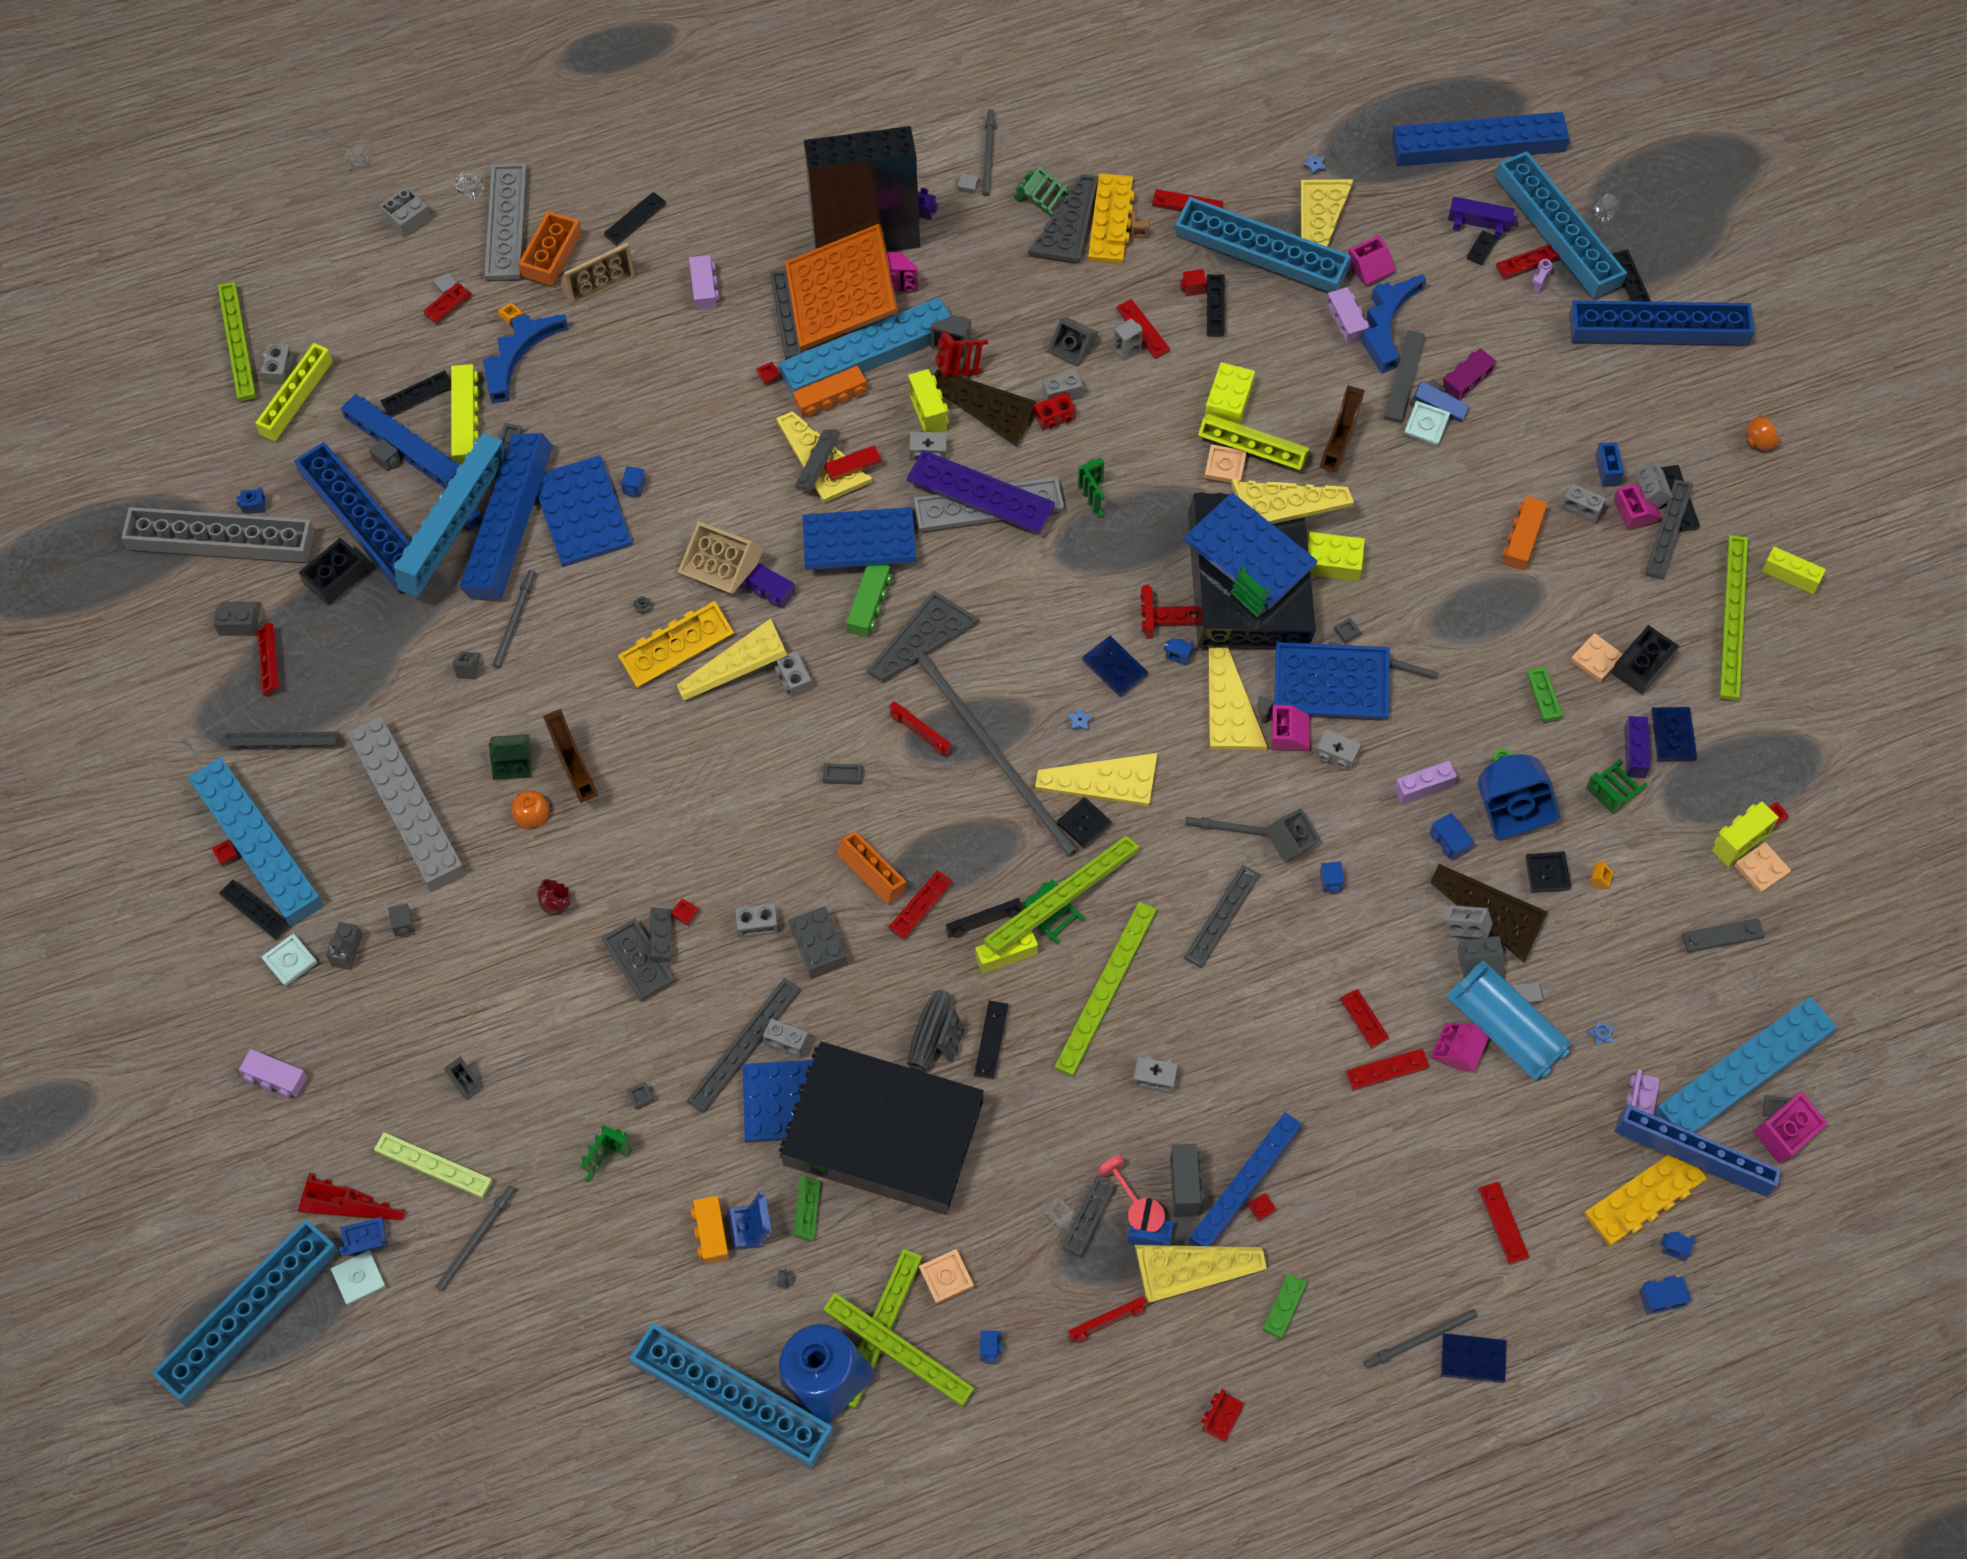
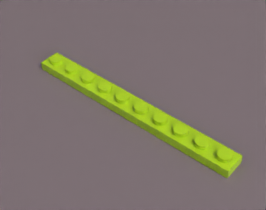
M1729 535L1719 699L1738 701L1741 683L1748 537Z
M1123 837L984 938V944L996 955H999L1137 854L1140 846L1129 837Z
M1138 902L1055 1065V1070L1070 1077L1074 1076L1157 909Z

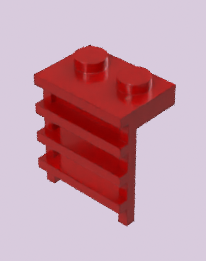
M941 332L935 364L944 376H948V374L958 376V374L968 375L973 373L978 375V373H983V369L979 368L982 347L983 345H988V340L954 341L948 332ZM963 345H966L963 369H959ZM976 345L973 368L969 369L972 347Z

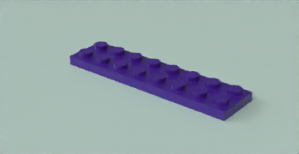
M922 450L907 477V482L1037 534L1041 533L1055 507L1054 501L925 450Z

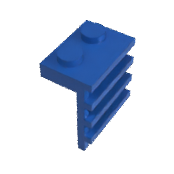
M759 1191L750 1206L729 1207L728 1216L734 1249L762 1247V1243H765V1239L769 1237L768 1234L772 1233L765 1193Z
M382 1217L340 1227L344 1247H339L342 1256L388 1245Z
M1164 1220L1162 1227L1157 1232L1134 1229V1227L1130 1226L1128 1244L1169 1246L1174 1222Z

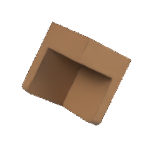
M1132 211L1131 238H1148L1149 220L1135 219L1136 211Z

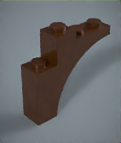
M1347 386L1336 423L1324 450L1319 468L1337 473L1343 464L1348 445L1354 434L1365 390Z
M559 709L544 715L543 718L559 761L579 802L582 803L597 797L598 793L593 780L576 747L562 710Z

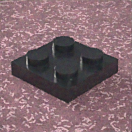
M1083 797L1057 820V825L1085 849L1112 825V821L1086 797Z
M1565 851L1526 854L1525 860L1531 893L1570 890L1571 883Z

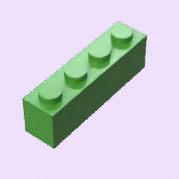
M869 565L866 567L846 622L848 633L869 637L870 632L874 631L876 615L879 616L881 612V601L885 600L887 595L886 587L892 581L890 566Z

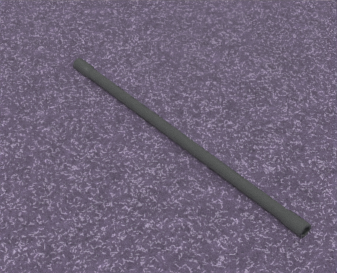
M927 654L921 655L917 659L919 664L931 676L1049 829L1068 857L1076 854L1077 848L1061 831L945 681Z

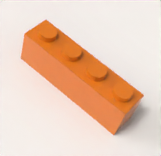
M855 366L794 391L793 401L802 418H805L824 409H829L838 403H844L855 396L863 395L867 392V381L859 367Z
M1526 496L1525 502H1520L1517 511L1520 513V516L1515 517L1512 526L1515 527V531H1510L1507 542H1510L1509 547L1505 546L1502 555L1505 557L1504 565L1525 571L1548 502Z
M856 831L841 838L836 854L887 905L902 897L907 882Z

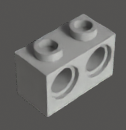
M1132 318L1114 329L1113 350L1123 361L1141 351L1143 330L1140 324L1135 323Z
M267 345V350L263 353L264 363L260 367V375L263 376L265 383L284 384L288 379L293 356L289 345Z
M1649 462L1635 472L1646 501L1659 508L1673 498L1662 469Z
M1572 483L1561 509L1596 523L1606 498Z
M797 650L776 660L777 666L774 667L778 677H782V686L785 692L789 691L791 698L812 690L811 679Z
M762 903L759 906L752 907L745 905L735 909L739 938L778 933L775 904ZM764 916H770V917H771V918L768 919V920H763V919H762ZM746 918L751 919L749 922H743Z
M1450 905L1445 917V923L1450 936L1488 938L1493 925L1488 908Z
M774 1019L770 1020L763 1035L765 1045L798 1058H802L809 1043L808 1032Z

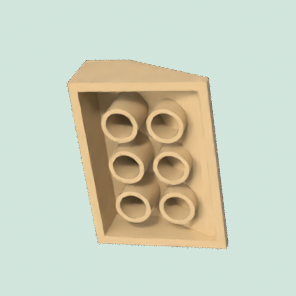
M628 243L563 273L561 279L562 289L572 306L635 277Z
M698 521L678 573L733 594L757 566L764 547Z

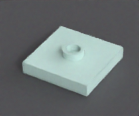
M1416 401L1404 435L1438 447L1450 412Z
M294 933L261 957L285 987L317 964L316 959Z
M370 1250L331 1268L347 1306L386 1288Z

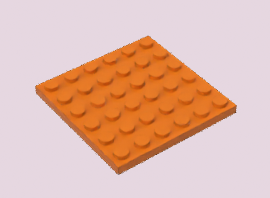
M880 224L785 261L798 342L802 350L898 313L883 231Z

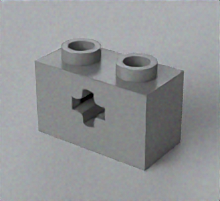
M1077 372L1043 380L1045 400L1066 392L1071 401L1082 398V383Z
M910 432V460L917 461L922 450L946 459L947 433Z
M1325 730L1317 747L1315 757H1318L1323 762L1335 764L1340 769L1351 771L1359 754L1361 743Z
M1149 1056L1138 1057L1133 1086L1173 1094L1178 1064H1174L1170 1060H1154V1058Z

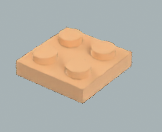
M1211 444L1204 478L1231 483L1232 479H1236L1241 482L1247 452Z
M1594 633L1571 657L1570 661L1601 683L1613 670L1616 661L1622 656V653Z
M1766 842L1738 860L1734 865L1759 894H1762L1791 873L1789 867Z
M957 1249L919 1265V1270L936 1305L974 1288V1284Z

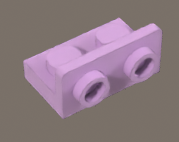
M1638 1069L1635 1075H1631L1629 1086L1632 1087V1091L1627 1095L1626 1105L1629 1104L1654 1115L1660 1078L1641 1074L1642 1070Z

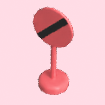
M1117 1155L1110 1158L1100 1166L1098 1172L1102 1177L1114 1174L1134 1202L1128 1211L1130 1225L1134 1229L1157 1232L1165 1220L1163 1207L1151 1198L1138 1200L1118 1172L1124 1164L1123 1157Z

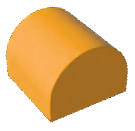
M509 303L498 310V316L513 327L512 318L523 316V312L514 304Z
M1596 862L1590 883L1597 888H1609L1613 871L1604 862Z

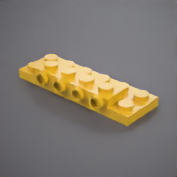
M1099 173L1088 261L1123 264L1125 243H1129L1130 235L1127 229L1131 228V219L1128 217L1132 215L1133 205H1130V201L1134 202L1135 191H1132L1133 176Z
M715 601L696 612L693 610L687 612L680 621L677 619L671 621L664 630L659 628L653 631L651 637L647 639L643 637L637 640L635 646L618 655L620 662L636 688L734 634Z
M1667 1155L1585 1211L1584 1215L1609 1247H1611L1631 1232L1633 1234L1638 1233L1647 1221L1649 1223L1655 1221L1663 1210L1665 1212L1671 1210L1679 1199L1681 1201L1687 1199L1691 1195V1191L1704 1183L1707 1177L1698 1167Z

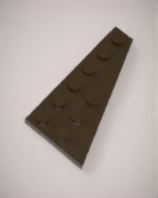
M939 369L936 370L934 374L937 381L936 388L941 390L943 396L1018 447L1033 415L1034 404L1037 401L961 376H954L953 374L944 376Z
M1439 864L1430 883L1457 906L1488 908L1493 923L1490 934L1493 937L1499 936L1501 944L1525 963L1548 911Z

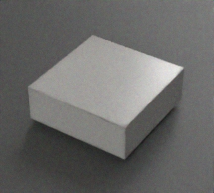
M962 173L958 190L975 193L979 180L978 176Z
M449 273L434 281L435 286L442 294L457 283Z

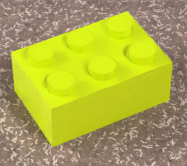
M1220 362L1206 404L1205 416L1210 414L1240 424L1254 384L1255 371Z
M929 369L909 374V396L924 432H947V424H949L947 417L949 413L946 403L943 404L941 390L936 388L937 381L935 376L931 375Z
M1309 532L1308 552L1318 560L1317 564L1310 570L1311 576L1359 581L1365 539Z
M1763 801L1758 805H1751L1746 810L1744 816H1737L1729 828L1725 826L1719 831V837L1714 841L1715 846L1712 851L1730 867L1770 835L1779 817Z

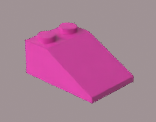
M1800 1091L1752 1131L1775 1160L1780 1163L1794 1155L1828 1123L1804 1093Z

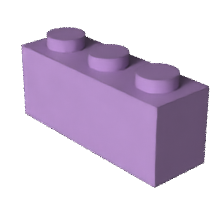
M710 255L689 257L696 310L717 308L716 301L719 300L718 290H714V286H717V278L712 274V272H716L714 261L711 262Z
M1348 287L1329 292L1326 304L1346 344L1362 340V334L1368 330L1369 324L1367 320H1364L1361 308L1357 307L1354 294L1350 293Z
M1446 761L1396 779L1394 791L1401 805L1453 788L1457 775L1450 761Z
M252 1049L249 1050L239 1068L245 1081L252 1084L257 1082L262 1088L269 1091L274 1089L286 1098H289V1096L297 1098L308 1078L304 1070Z

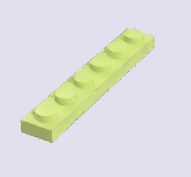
M383 1132L374 1148L375 1153L481 1199H484L493 1182L491 1178Z

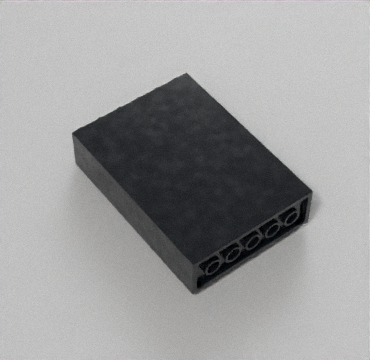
M911 126L803 140L815 249L876 224H880L882 227L886 252L920 248L917 160Z
M1194 493L1188 511L1189 532L1230 494ZM1305 517L1273 524L1308 552ZM1190 547L1198 647L1276 649V642L1311 644L1316 632L1310 571L1270 610L1267 609L1260 616L1256 617L1231 593L1235 582Z
M820 1041L819 1047L815 1046L813 1050L812 1066L809 1065L806 1071V1084L801 1085L799 1091L800 1101L794 1105L792 1112L794 1115L793 1121L788 1122L786 1141L782 1140L779 1148L783 1166L947 1215L983 1105L984 1090Z

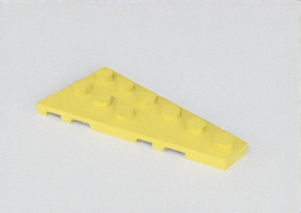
M1353 179L1301 180L1302 238L1328 247L1353 185Z
M1236 479L1231 481L1235 495L1271 524L1347 508L1354 504L1348 487H1314L1310 484L1297 486L1295 483L1267 482L1265 484L1256 483V481L1251 480L1239 482Z
M771 618L678 683L677 687L683 701L787 656Z
M1209 647L1210 749L1267 750V744L1229 649Z
M1157 753L1038 770L1035 790L1149 807Z
M1134 1245L1144 1293L1148 1303L1267 1269L1264 1252L1261 1247Z

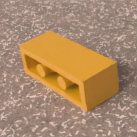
M718 1195L693 1200L694 1207L691 1208L692 1219L697 1220L698 1226L694 1227L696 1240L700 1239L701 1246L697 1247L699 1259H703L705 1265L730 1260Z

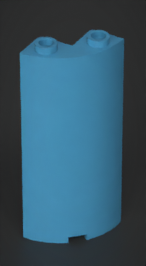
M1484 960L1477 964L1467 977L1460 981L1446 996L1535 1081L1540 1076L1544 1079L1551 1072L1549 1067L1558 1058L1563 1060L1570 1052L1568 1048L1573 1043Z

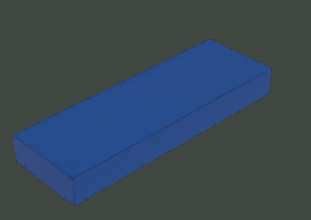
M1422 381L1419 383L1413 397L1422 403L1450 412L1449 417L1459 422L1464 419L1469 407L1468 404Z

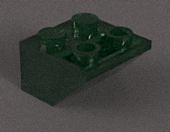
M530 734L491 737L489 750L493 780L528 778L532 776Z

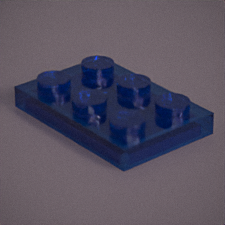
M1111 635L1082 657V661L1119 697H1122L1148 676V671Z
M1652 707L1651 718L1657 762L1696 761L1697 753L1690 707Z
M1443 1333L1440 1377L1505 1383L1507 1340Z

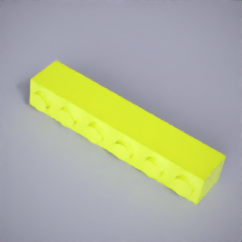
M315 343L312 344L255 424L261 436L274 442L278 439L332 364L333 360L329 349Z
M473 364L451 366V456L453 462L456 461L460 465L464 463L466 454L473 449L476 439H479V433L476 431V427L479 426V418L476 416V412L479 411V404L476 401V397H479L478 386H476V382H479L478 371L474 370Z
M1210 414L1203 418L1198 436L1301 470L1305 465L1310 449Z

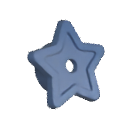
M1310 154L1309 160L1304 162L1303 165L1308 167L1312 173L1319 172L1321 169H1325V165L1322 163L1324 157H1315Z
M1079 708L1075 714H1069L1068 718L1072 721L1071 728L1087 730V722L1092 719V715L1084 714L1082 708Z
M1597 1021L1596 1028L1588 1031L1590 1035L1595 1037L1596 1045H1600L1602 1042H1613L1611 1037L1614 1029L1613 1026Z

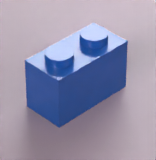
M1617 442L1599 443L1595 457L1601 485H1620L1624 471Z
M1452 812L1432 823L1431 837L1435 842L1438 841L1443 853L1447 857L1449 856L1452 861L1472 850L1474 845L1473 839Z
M1669 1276L1664 1278V1281L1656 1282V1280H1651L1644 1283L1639 1294L1647 1315L1686 1307L1689 1304L1691 1298L1683 1276L1678 1278L1676 1276Z

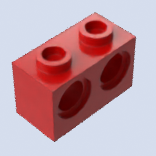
M1067 392L1034 404V416L1042 431L1052 429L1063 423H1069L1075 419L1076 409Z

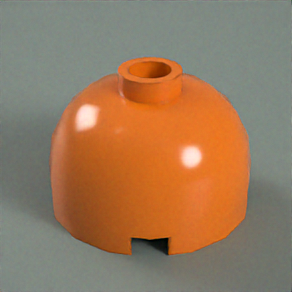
M1759 414L1749 422L1746 428L1748 436L1746 441L1751 448L1755 446L1758 450L1767 451L1779 445L1781 438H1776L1775 434L1778 432L1766 417L1762 419V414Z
M533 790L523 791L513 799L511 815L515 824L520 828L531 830L534 827L539 828L547 822L550 816L549 804L540 792Z

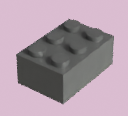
M826 906L789 919L791 933L811 979L848 966L847 956Z
M1174 1144L1171 1148L1170 1167L1174 1217L1199 1216V1210L1203 1209L1204 1190H1200L1203 1183V1173L1200 1170L1201 1151H1197V1144Z

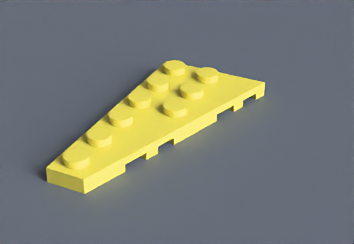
M792 411L776 418L804 469L821 435L817 431L814 432L805 421ZM834 446L826 463L845 455ZM823 467L814 488L822 502L826 503L872 483L873 480L872 477L860 470L831 481L825 467Z

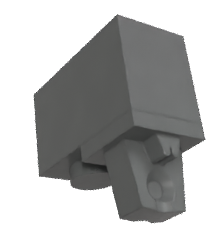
M344 922L338 923L334 938H331L326 954L332 967L351 970L362 938L358 925Z

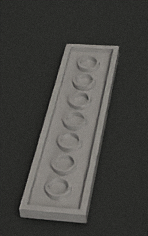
M526 163L492 164L485 261L486 280L521 279L518 263L522 258Z
M1058 477L1011 484L1054 501L1055 507L1051 513L1064 511ZM940 494L914 497L919 532L1002 520Z

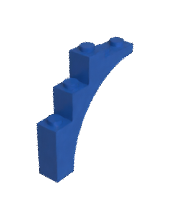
M1423 274L1417 277L1414 276L1405 282L1397 283L1394 286L1386 282L1378 284L1373 288L1371 299L1376 306L1368 310L1366 320L1371 328L1363 332L1361 343L1381 374L1398 367L1399 355L1394 348L1391 338V322L1395 313L1404 302L1424 290L1426 278Z
M565 314L538 318L536 320H530L529 315L512 318L515 335L498 338L500 356L483 359L492 404L510 401L509 385L512 373L519 360L532 346L553 334L569 330Z

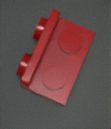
M1221 1389L1219 1394L1215 1392L1210 1402L1213 1407L1210 1412H1205L1201 1423L1204 1424L1202 1431L1225 1442L1244 1403L1226 1394V1390Z

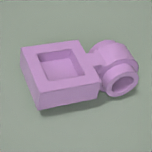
M1543 259L1539 262L1537 268L1539 274H1535L1532 280V284H1534L1532 292L1540 293L1547 275L1552 270L1550 260Z

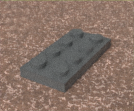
M635 918L601 937L602 942L641 1002L675 983L674 977L664 962L650 961V940Z

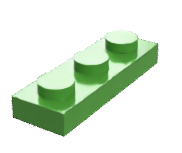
M1546 667L1527 670L1526 675L1543 723L1562 719L1563 715Z
M802 1176L799 1181L793 1236L810 1242L814 1241L821 1181L808 1176Z
M1287 1274L1262 1331L1282 1340L1307 1282Z

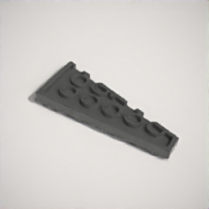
M1080 175L1071 188L1069 195L1064 198L1060 208H1057L1046 224L1044 231L1028 250V255L1080 263L1098 184V176Z
M933 591L867 669V673L883 683L917 662L921 655H928L979 623V618L936 591Z

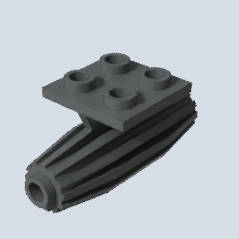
M938 990V992H933L921 1013L910 1044L907 1065L910 1068L923 1072L926 1071L937 1050H940L949 1062H953L954 1057L958 1054L960 1040L965 1035V1026L955 1010L950 1009L952 998L947 991Z

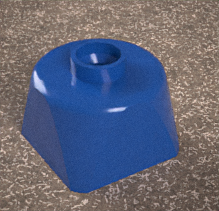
M1525 754L1508 755L1492 762L1480 774L1477 787L1495 838L1502 840L1555 823L1560 818L1551 780L1544 765L1537 758Z
M815 1324L800 1329L786 1342L780 1355V1385L812 1415L826 1423H831L874 1378V1369L860 1351L839 1329L830 1325Z

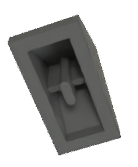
M460 652L453 661V668L457 678L476 679L480 653Z
M461 1056L444 1068L449 1080L466 1100L483 1088Z

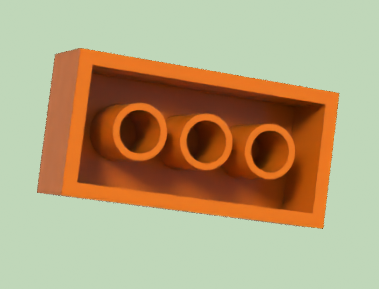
M547 211L518 263L521 277L554 286L582 234L579 220Z

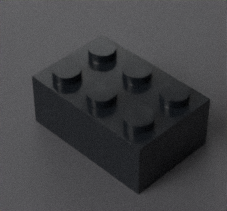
M339 538L298 573L303 584L325 604L329 605L368 572L369 568L365 558L342 538Z
M1647 625L1616 661L1612 674L1643 695L1674 659L1679 645L1650 625Z

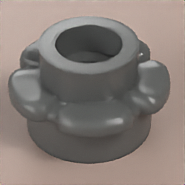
M640 596L633 602V607L640 614L647 613L651 608V600L645 596Z
M787 1268L785 1270H778L777 1287L785 1289L786 1285H790L791 1273L787 1272Z

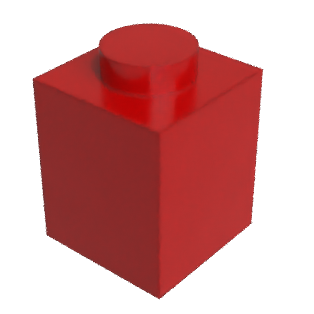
M1204 269L1183 272L1182 279H1180V288L1184 290L1185 297L1206 294L1207 281Z

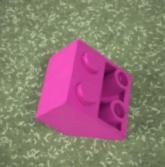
M1379 235L1350 248L1348 251V255H1351L1350 267L1365 286L1383 279L1396 271L1389 249Z
M887 252L894 291H918V267L900 252Z
M1632 484L1617 489L1613 501L1627 530L1662 520L1657 507L1645 500L1641 486Z
M1273 705L1271 713V749L1309 751V715L1294 706Z
M1445 1023L1430 1057L1459 1071H1475L1489 1037L1476 1024Z

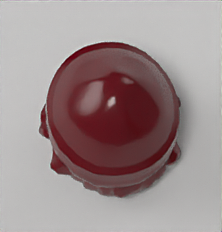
M545 879L538 887L537 897L539 906L546 914L565 912L570 906L571 895L569 888H565L563 883L559 884L555 880Z

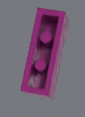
M1481 348L1476 352H1472L1464 363L1460 362L1452 373L1449 372L1444 377L1443 387L1446 388V393L1461 400L1494 371L1496 360Z

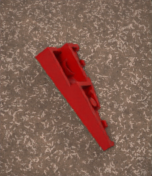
M309 1172L298 1212L365 1218L382 1217V1219L403 1220L405 1215L404 1209L390 1208V1204L387 1202H383V1204L373 1201L372 1196L347 1186L332 1185V1180L326 1179L322 1181L315 1178V1174Z

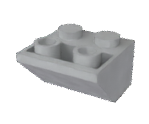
M407 186L379 205L392 227L403 238L431 220L428 206Z

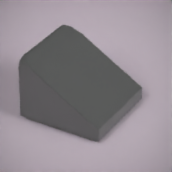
M1258 696V711L1261 723L1264 724L1271 711L1272 700Z

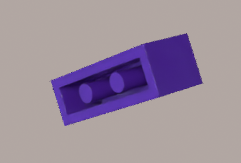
M760 563L740 584L742 588H748L756 596L763 597L773 606H779L782 609L795 594L793 582Z
M1628 716L1624 726L1626 774L1630 778H1646L1650 769L1648 717Z

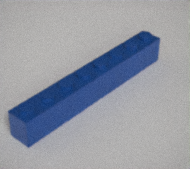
M354 394L341 407L342 414L346 420L376 441L385 440L397 449L400 458L444 489H447L449 480L456 475L457 468L460 465L458 462H452L445 453H440L432 444L425 443L418 434H412L405 425L398 424L392 416H387L379 407L372 406L365 397L361 398Z
M1629 1104L1618 1116L1614 1130L1618 1134L1766 1197L1778 1185L1781 1172L1779 1168Z
M1284 1112L1190 1235L1188 1245L1213 1246L1298 1135L1302 1123Z

